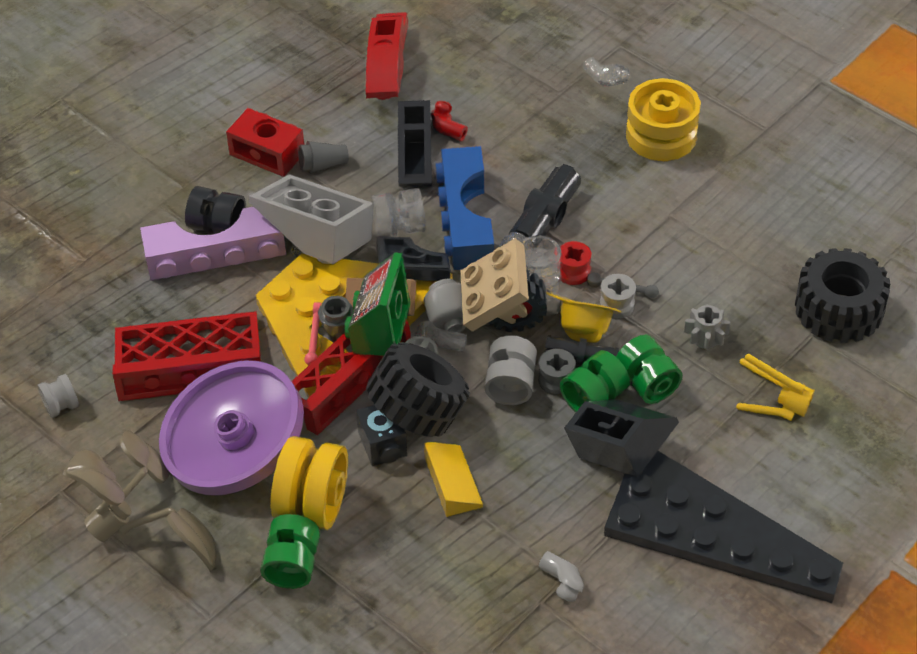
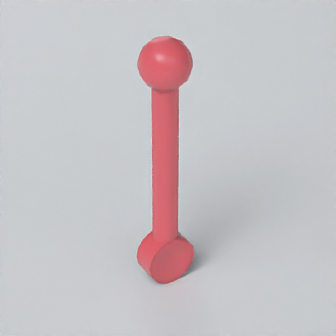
M314 302L309 353L304 357V361L308 366L318 357L316 347L320 322L318 310L322 305L320 302Z

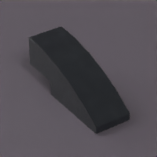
M430 100L398 101L399 187L432 186Z

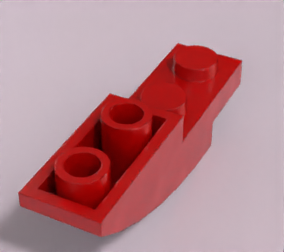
M407 12L377 14L376 18L371 19L366 61V99L377 98L379 100H387L399 95L404 69L403 50L409 24Z

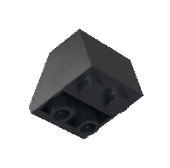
M621 400L585 401L564 427V430L579 458L638 477L679 421L677 417Z

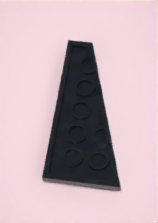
M660 451L656 452L638 477L625 473L604 527V536L833 603L843 567V562Z

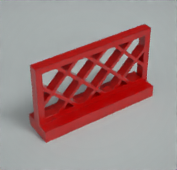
M257 311L115 328L113 379L118 401L180 394L195 379L219 366L238 361L261 362ZM251 325L241 334L232 330L236 326ZM210 329L213 331L206 338L197 335L201 330ZM166 334L178 335L170 342L161 339ZM223 336L232 340L224 348L215 344ZM124 339H142L133 347L124 342ZM187 341L196 344L188 352L179 348ZM151 345L160 348L152 356L143 352ZM241 346H244V347L248 348V349H240V350H237V349L240 348ZM205 350H208V351L211 352V353L202 354ZM170 354L175 356L173 358H166ZM134 358L137 359V360H139V362H131V363H129V362L132 361Z

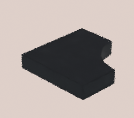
M377 237L378 265L395 252L402 253L406 279L424 281L450 279L451 269L448 254L423 249L414 244L410 237Z

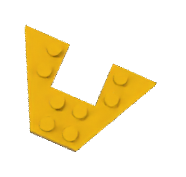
M301 253L256 294L257 305L262 315L266 317L272 334L276 336L282 348V353L296 376L308 367L304 357L309 353L314 302L322 303L331 296L346 298L347 278H364L365 275L378 266V263L341 259L334 264H325L318 261L317 258ZM415 280L414 316H407L406 320L409 321V326L426 310L423 299L429 291V287L437 281ZM319 333L316 347L317 356H320L333 344L332 341ZM341 364L326 366L320 373L321 375L334 374L341 368ZM316 387L303 388L308 398L316 391Z

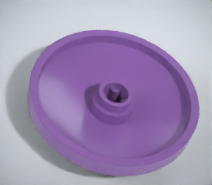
M238 361L212 369L189 384L168 409L159 435V450L162 461L168 471L182 486L196 493L225 495L249 488L275 471L279 455L287 439L291 436H300L304 420L301 396L289 377L271 364L259 361Z

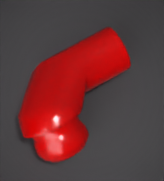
M437 101L435 109L431 111L435 130L456 140L463 141L467 135L468 127L452 120L450 114L452 106L450 103Z

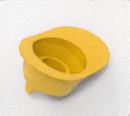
M546 292L547 295L560 299L562 327L565 333L575 341H580V338H584L589 343L599 342L602 335L606 334L613 315L621 314V311L615 308L577 302Z

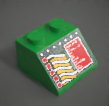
M395 252L365 275L360 291H355L353 314L352 317L348 316L345 321V337L350 338L353 354L384 356L392 344H398L401 340L411 305L402 253Z

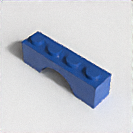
M481 146L441 149L442 163H436L437 183H443L444 187H438L439 206L446 207V211H441L442 232L449 231V236H444V250L448 257L452 256L453 270H462L469 264L494 251L491 219L476 215L465 207L471 199L484 194V164Z

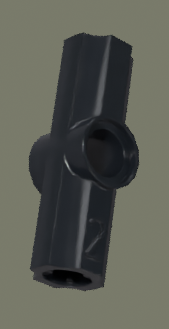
M566 164L555 167L540 189L534 188L529 193L522 215L509 232V241L516 238L524 245L525 253H528L530 250H536L551 227L557 228L561 224L566 213L567 203L581 184V176L576 173L574 167Z

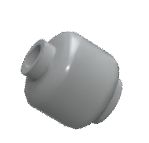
M443 279L433 283L423 299L431 326L434 329L445 331L447 334H456L463 331L466 327L463 325L461 283L453 279Z

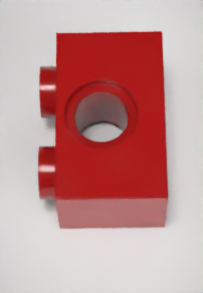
M247 108L226 131L229 155L282 177H285L299 161L298 148L299 145H304L303 129Z

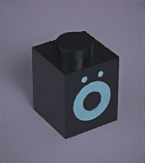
M375 405L356 410L358 433L372 466L392 463L399 458L407 456V441L404 428L385 417Z

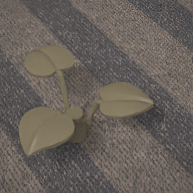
M129 430L124 431L120 435L119 441L124 453L133 463L140 467L138 474L123 490L119 483L116 482L113 469L93 451L82 450L70 459L63 476L82 483L104 500L84 519L85 526L93 537L101 542H105L118 530L125 535L132 528L167 517L171 528L200 557L208 567L209 572L214 569L216 548L213 537L207 527L188 510L181 508L176 511L170 507L128 522V516L131 515L132 511L124 499L147 473L160 484L164 483L170 474L159 452L145 443L138 435Z

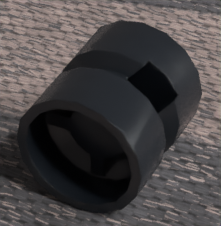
M195 186L186 203L185 224L189 229L209 232L211 229L214 234L223 232L236 223L242 209L246 208L245 198L243 195L222 192L219 195L215 189Z

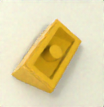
M437 442L424 443L425 460L446 517L482 508V500L461 446Z

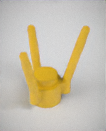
M746 354L745 359H740L742 366L782 387L777 402L782 404L783 408L738 403L736 405L738 410L780 416L792 421L795 414L801 417L805 416L813 398L814 389L792 380L750 354Z

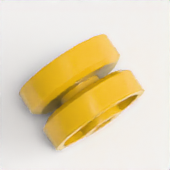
M665 78L648 80L636 86L630 93L628 102L626 139L629 146L638 155L656 161L676 160L689 154L696 145L701 101L697 92L685 83Z
M296 436L289 437L281 450L273 476L270 505L272 517L276 518L279 515L286 514L300 515L315 522L320 529H330L340 510L348 474V451L346 447L324 443L316 450L315 444L311 439Z

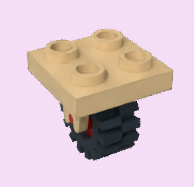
M516 238L496 248L493 252L469 264L460 271L463 325L472 332L487 323L489 325L494 324L498 330L505 326L507 332H512L513 327H517L518 332L524 331L525 325L531 329L535 327V321L541 323L543 316H546L547 299L544 281L539 279V275L536 273L529 276V270H526L525 247Z

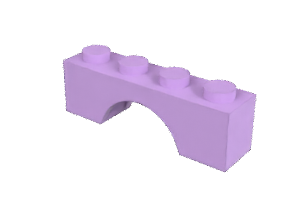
M254 207L242 209L240 217L234 225L223 232L213 235L191 234L181 229L175 221L140 228L150 280L286 255L284 235Z

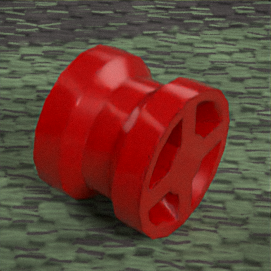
M570 241L561 245L557 250L558 263L556 274L563 283L579 285L587 281L591 271L592 252L586 244Z

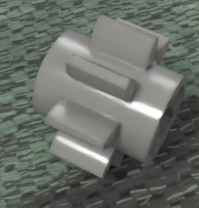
M711 305L701 306L697 310L692 308L690 319L685 320L684 333L691 334L690 344H695L705 350L713 348L717 344L722 346L724 344V337L729 334L730 321L723 320L724 310H719Z

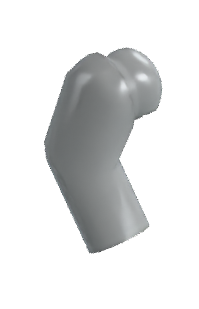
M546 551L540 560L539 569L559 579L561 584L556 590L557 596L568 602H574L577 599L578 593L582 592L584 588L579 570L572 563Z

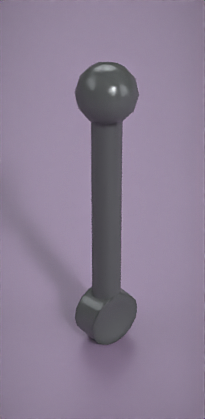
M590 273L587 278L588 285L598 287L605 278H601L599 273ZM636 285V292L645 293L649 298H655L659 293L655 285H648L647 287Z

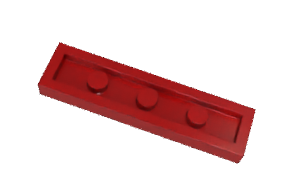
M407 320L400 342L404 343L411 339L409 321ZM345 333L291 381L298 392L302 388L316 387V391L307 400L301 399L306 428L317 436L366 390L368 380L383 356L345 353V349L351 344L350 338H346ZM341 364V368L334 374L321 375L320 373L326 366Z

